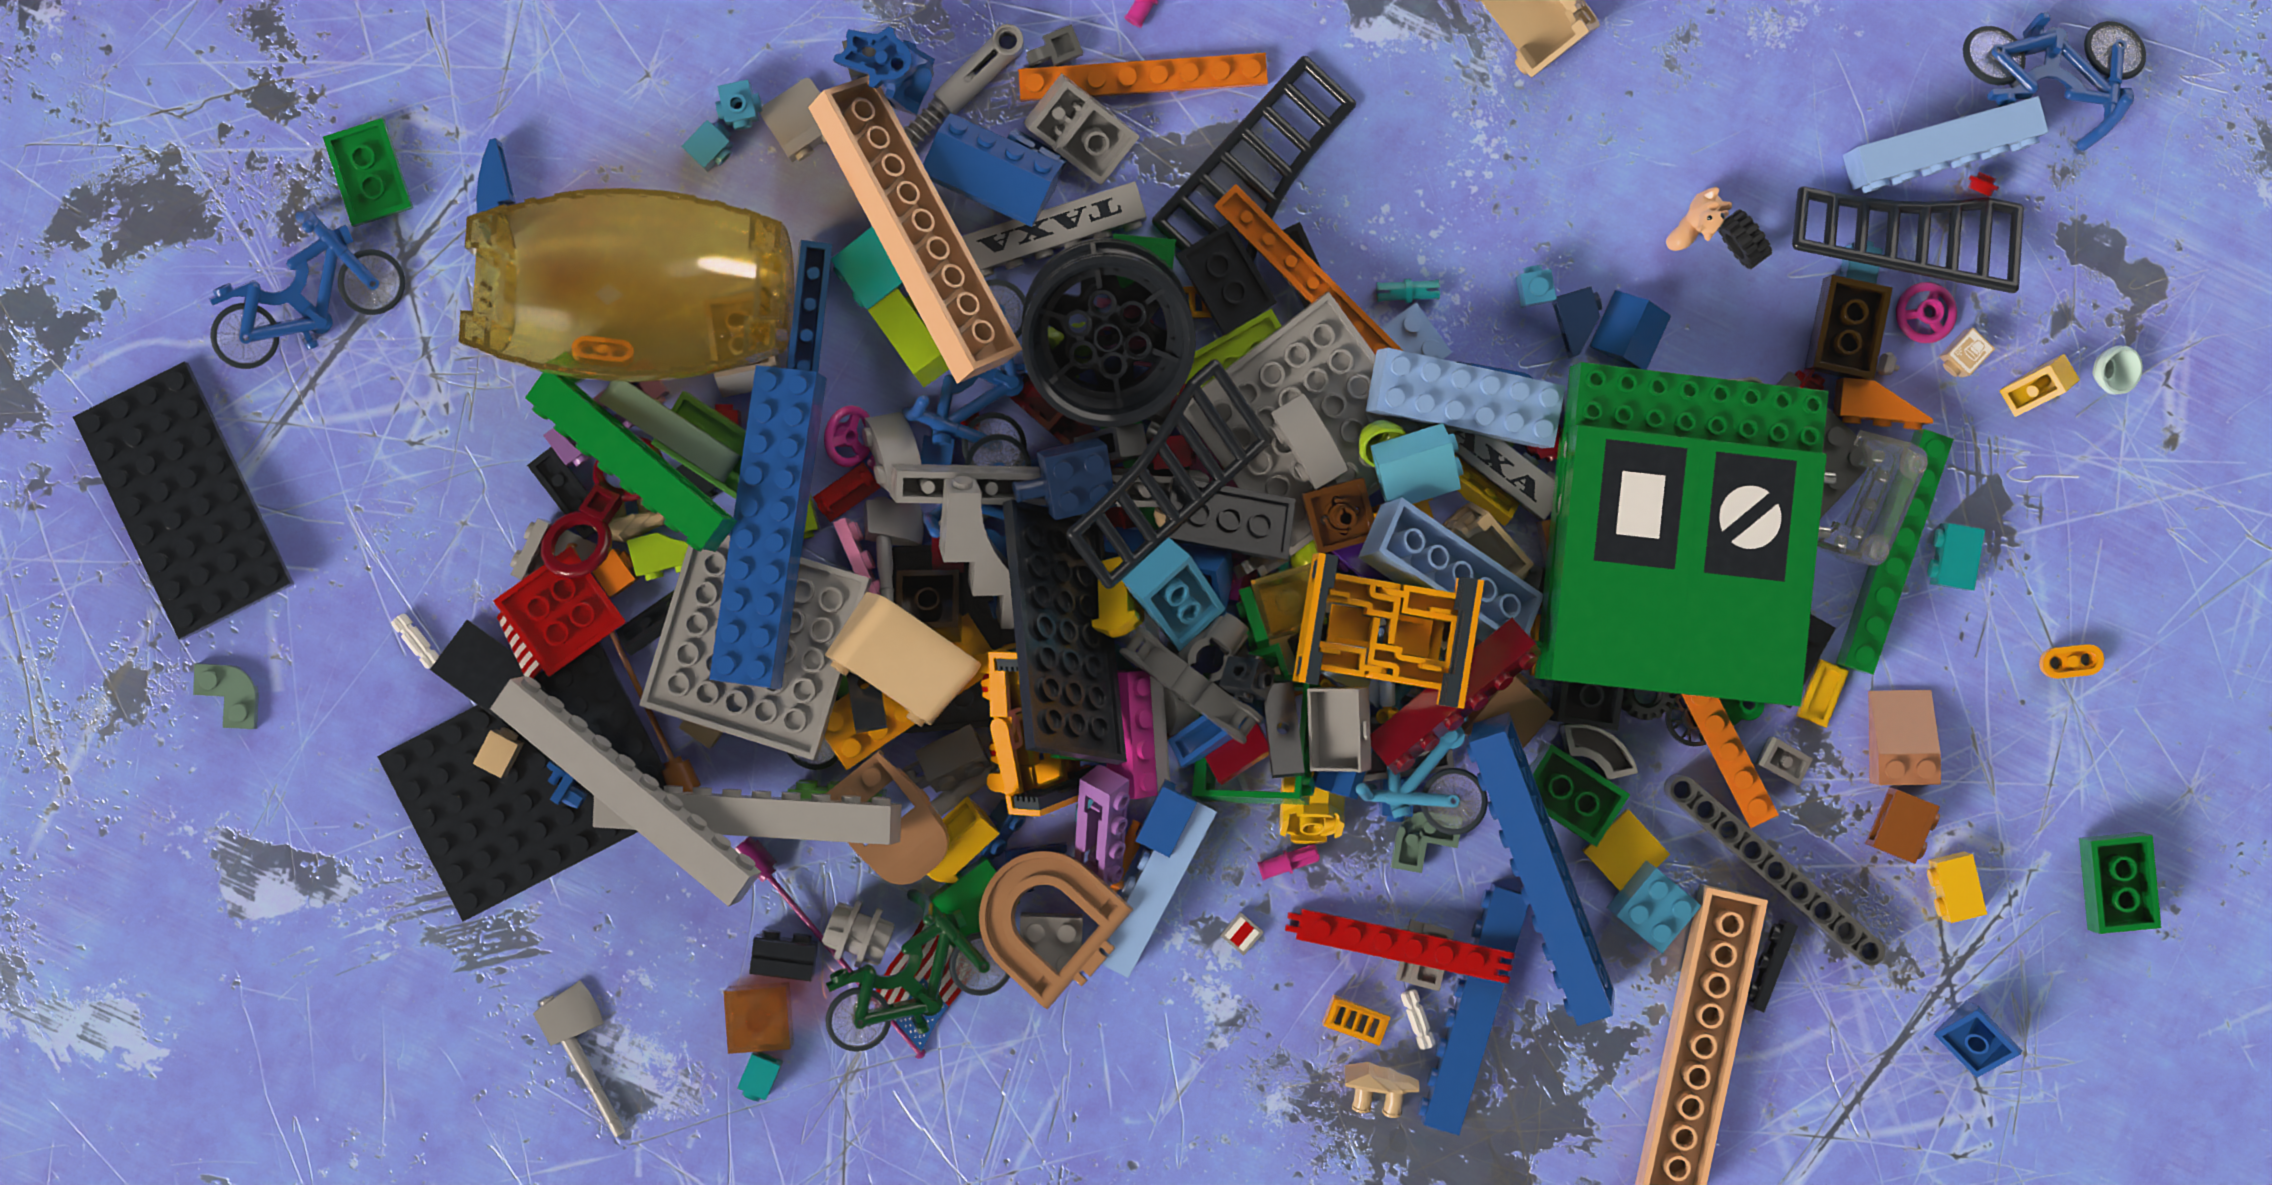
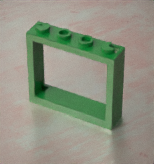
M1203 673V676L1209 681L1208 677L1212 673ZM1281 674L1274 675V683L1293 682L1294 691H1303L1299 732L1305 773L1303 776H1296L1294 792L1215 790L1216 777L1206 759L1203 758L1195 762L1192 796L1202 802L1309 805L1310 796L1314 794L1315 783L1312 771H1310L1307 689L1321 687L1319 682L1318 685L1293 681V674H1289V679L1283 681Z

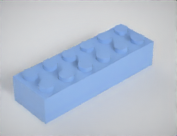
M2037 96L1858 146L1842 156L1852 191L1862 189L1863 194L1889 185L1890 180H1892L1893 185H1897L1920 176L1919 172H1922V176L1926 177L1950 168L1949 164L1952 165V169L1971 164V162L1980 159L1979 155H1981L1982 160H1987L2010 151L2009 147H2011L2012 152L2026 149L2030 145L2039 143V137L2049 133L2040 98Z
M1384 348L1376 352L1365 412L1432 426L1443 423L1446 429L1532 447L1554 448L1566 386L1397 349Z
M1403 498L1381 504L1358 557L1395 583L1454 593L1456 578L1468 577L1484 580L1476 637L1482 641L1512 617L1529 635L1543 599L1541 592Z
M1183 790L1181 794L1196 800L1197 804L1170 858L1153 849L1149 851L1145 848L1136 864L1137 868L1140 869L1135 878L1130 876L1122 890V896L1125 897L1124 900L1133 908V911L1108 939L1115 947L1113 952L1108 954L1103 948L1100 950L1107 957L1102 965L1126 978H1129L1217 813L1214 806L1200 801Z

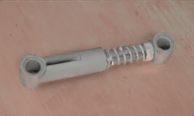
M1010 24L998 27L993 36L933 93L935 98L931 100V103H928V108L922 109V114H917L914 121L910 120L908 127L904 126V131L913 147H918L917 144L920 141L924 142L923 138L926 135L930 136L929 132L932 129L936 130L935 126L938 123L942 124L941 120L944 117L947 118L950 113L956 115L1012 60L1021 55L1024 49V41L1019 28ZM1010 35L1016 38L1017 44L1012 49L1002 48L1000 40L1004 36ZM997 54L979 73H977V74L975 75V73H976L993 55Z

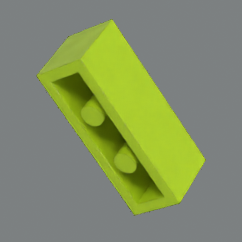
M897 288L868 309V312L923 388L949 370L923 319H920L916 314L918 310L910 295L905 298Z

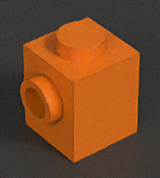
M612 549L607 559L592 572L609 597H616L640 580L639 577H636L632 569V559L625 550L620 552L619 549Z

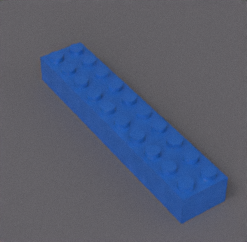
M756 365L733 515V518L738 522L731 530L709 680L777 690L782 688L827 378L818 372Z
M1507 712L1473 723L1472 732L1469 735V744L1466 745L1470 761L1472 763L1476 762L1480 773H1477V778L1482 791H1488L1491 799L1488 802L1490 814L1493 820L1498 819L1502 830H1499V836L1505 849L1509 848L1513 858L1510 859V865L1515 877L1520 876L1522 880L1521 894L1525 904H1531L1534 915H1531L1534 929L1536 933L1541 932L1545 943H1542V948L1546 960H1552L1556 969L1553 971V977L1557 988H1563L1566 998L1563 999L1567 1015L1574 1017L1577 1026L1611 1017L1614 1011L1615 990L1511 715Z

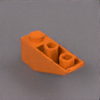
M1853 378L1836 380L1833 413L1837 417H1842L1843 423L1861 424V419L1873 420L1872 426L1891 427L1892 422L1904 423L1903 429L1921 430L1923 425L1933 424L1931 417L1874 380Z

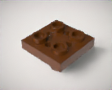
M1364 477L1301 493L1317 553H1327L1366 541L1374 522V516ZM1334 496H1338L1340 499L1335 498L1334 501L1339 503L1334 505L1332 503V498ZM1323 515L1328 516V520L1327 518H1323V522H1325V524H1322L1320 520Z

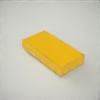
M1818 659L1796 716L1827 728L1850 670Z

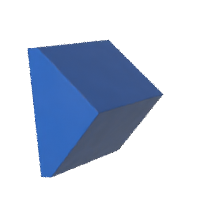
M1615 290L1589 347L1636 369L1647 370L1671 315L1650 300Z
M1967 1000L1934 1033L1945 1047L1976 1078L2021 1055L2023 1051L1979 1006Z

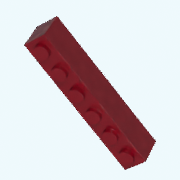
M1513 617L1510 618L1473 649L1464 709L1437 705L1439 690L1426 688L1370 735L1371 747L1394 775L1407 771L1413 766L1415 759L1424 751L1428 752L1434 749L1440 742V738L1448 731L1458 729L1463 724L1465 717L1473 711L1482 709L1488 703L1489 698L1498 690L1506 689L1518 673L1533 667L1538 661V657L1542 654L1541 651Z

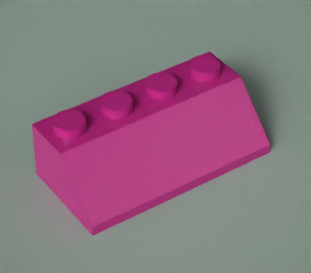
M1140 668L1117 670L1127 762L1119 765L1107 763V768L1129 780L1128 794L1130 799L1158 796L1150 675Z

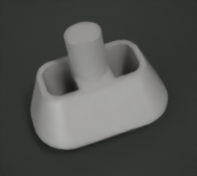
M1886 352L1881 355L1877 366L1879 375H1891L1893 370L1896 372L1899 370L1900 367L1896 365L1897 358L1892 352Z

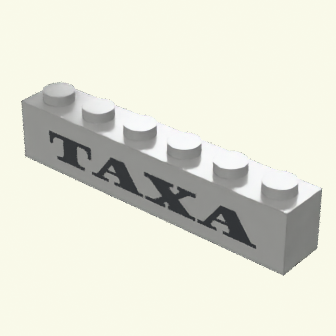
M1136 181L1042 210L1032 227L1014 219L963 235L962 238L985 278L994 274L993 269L1004 265L1006 270L1024 265L1023 259L1035 256L1036 260L1045 259L1054 255L1052 250L1061 247L1066 249L1089 238H1110L1113 236L1111 231L1124 228L1125 232L1139 229L1142 227L1141 222L1146 221L1147 216Z
M1446 429L1448 435L1452 433L1455 435L1459 452H1455V455L1518 501L1521 507L1539 521L1547 518L1552 511L1555 484L1554 473L1549 471L1545 474L1537 468L1539 462L1526 452L1520 455L1512 448L1515 445L1513 442Z

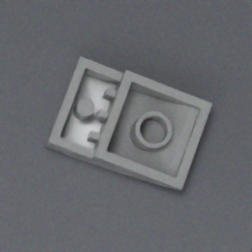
M1062 73L1024 121L1028 130L1049 144L1055 152L1100 185L1105 182L1140 137L1116 115Z

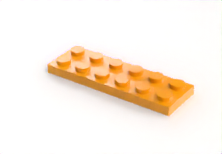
M969 614L962 617V642L951 643L972 657L978 653L993 651ZM977 672L959 694L980 681L986 673ZM865 683L860 688L866 689L870 684ZM882 692L888 728L856 734L850 694L848 693L834 703L824 738L845 770L850 769L915 725L914 722L906 717L909 712L904 709V706Z

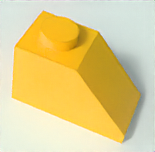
M2062 354L2038 366L1999 391L2016 417L2067 392L2080 379L2066 355Z

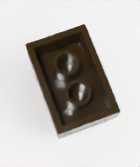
M1836 275L1823 278L1804 369H1814L1816 372L1845 378L1873 380L1893 287Z

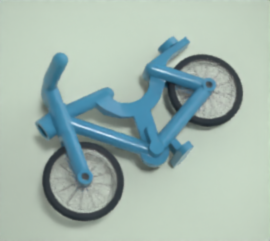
M1441 647L1439 661H1445L1446 652ZM1396 683L1395 705L1392 707L1401 710L1404 707L1401 703L1402 700L1409 703L1424 691L1426 687ZM1468 716L1464 718L1463 723L1469 722ZM1461 727L1454 731H1448L1440 738L1438 745L1402 787L1400 772L1394 775L1388 766V790H1378L1375 784L1366 785L1365 783H1359L1356 786V792L1364 801L1385 802L1389 804L1393 818L1412 814L1410 806L1421 805L1423 814L1429 824L1438 831L1450 835L1464 834L1473 830L1483 820L1488 806L1487 792L1482 791L1477 776L1460 768H1448L1437 772L1427 781L1422 793L1414 792L1450 749L1459 748L1464 743L1465 732Z

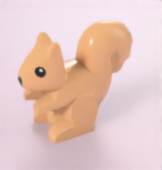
M1713 187L1695 196L1690 204L1688 213L1682 218L1678 227L1667 237L1666 245L1668 249L1672 251L1686 249L1696 240L1700 233L1704 235L1706 241H1709L1719 230L1725 218L1729 215L1728 210L1732 208L1731 202L1722 201L1718 196L1719 188Z

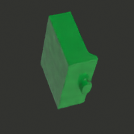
M982 856L961 873L959 871L956 874L959 879L955 883H945L928 897L942 913L949 914L960 908L967 926L960 928L961 933L965 937L972 933L981 932L979 911L982 896L989 881L998 870L990 859ZM950 941V945L954 949L956 945Z

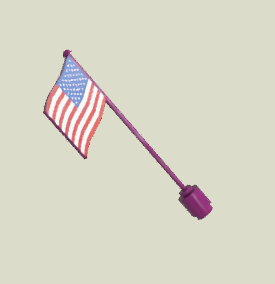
M747 837L734 849L739 854L742 853L749 856L755 862V867L761 871L757 879L761 882L767 879L823 944V934L772 876L776 871L773 865L777 861L758 839L755 841L752 837ZM923 916L912 937L929 927L924 924ZM939 935L922 946L923 958L920 968L914 976L926 989L929 983ZM824 945L834 957L836 950ZM951 945L949 946L939 990L943 1000V1007L934 1016L923 1014L930 1030L927 1033L918 1034L912 1023V1016L891 1021V1025L917 1054L915 1056L917 1059H922L925 1056L926 1051L923 1047L937 1021L962 991L954 983L950 975L949 960L953 951ZM900 951L889 964L883 976H890L900 972L907 964L909 955ZM959 952L955 965L956 974L959 980L965 984L970 976L972 966ZM842 957L840 960H837L843 968H847L848 972L853 971ZM902 987L889 990H875L885 998L888 1004L913 999ZM871 997V1001L876 1007L882 1006L876 998Z

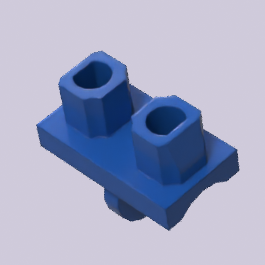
M550 760L547 767L553 773L548 782L556 786L559 779L563 777L550 800L557 805L565 803L571 807L580 808L588 794L576 787L577 781L554 761Z

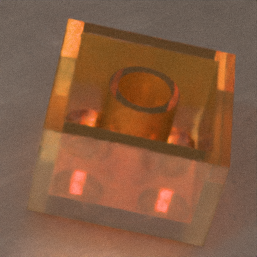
M790 982L728 986L723 991L728 1054L787 1050L792 1048L794 1034Z

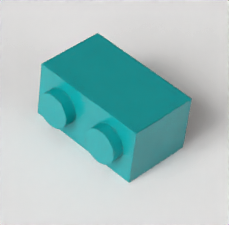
M1941 523L1939 529L1937 528L1933 535V546L1936 549L1934 559H1931L1928 564L1927 576L1931 577L1929 584L1965 591H1975L1985 529Z

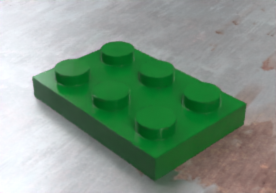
M376 119L323 136L351 226L357 227L413 209L385 119Z

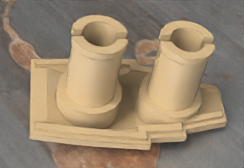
M642 498L637 499L639 513L627 515L625 503L623 502L608 524L612 532V541L625 543L627 542L626 540L644 535L654 528L663 526L665 518L657 512L655 514L641 504Z
M1370 1062L1345 1065V1086L1355 1088L1352 1109L1358 1113H1369L1371 1111L1373 1092L1386 1094L1382 1113L1387 1117L1398 1118L1402 1115L1404 1095L1408 1092H1419V1080L1389 1068L1380 1067Z

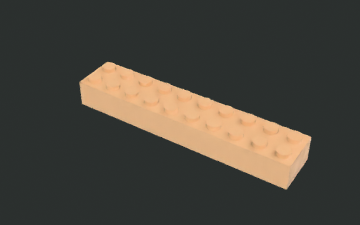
M868 75L823 90L808 108L956 383L958 384L1007 363L1022 350V347L888 99L885 97L881 86L879 88L869 87L870 77Z
M1703 884L1699 886L1696 901L1702 906L1692 918L1635 1185H1707L1768 900L1762 897Z

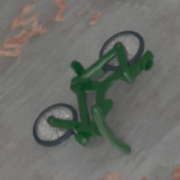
M910 889L907 892V898L920 905L923 910V922L929 927L902 945L901 951L909 955L905 967L897 974L890 976L877 974L874 967L870 964H866L852 972H848L847 968H842L830 975L831 981L826 983L829 992L849 983H859L858 987L840 993L831 1002L827 1010L826 1029L836 1045L854 1052L871 1049L885 1038L892 1020L912 1016L911 1020L918 1034L927 1033L930 1027L923 1014L934 1016L943 1007V1000L939 990L950 941L956 945L949 960L950 975L954 983L962 991L971 995L983 996L998 991L1007 983L1010 976L989 954L981 932L972 933L966 937L961 933L960 928L967 926L960 908L949 914L942 913L926 894L916 889ZM939 935L929 983L926 989L914 976L919 970L923 958L922 946ZM902 987L913 999L888 1004L885 998L873 990V988L889 990Z

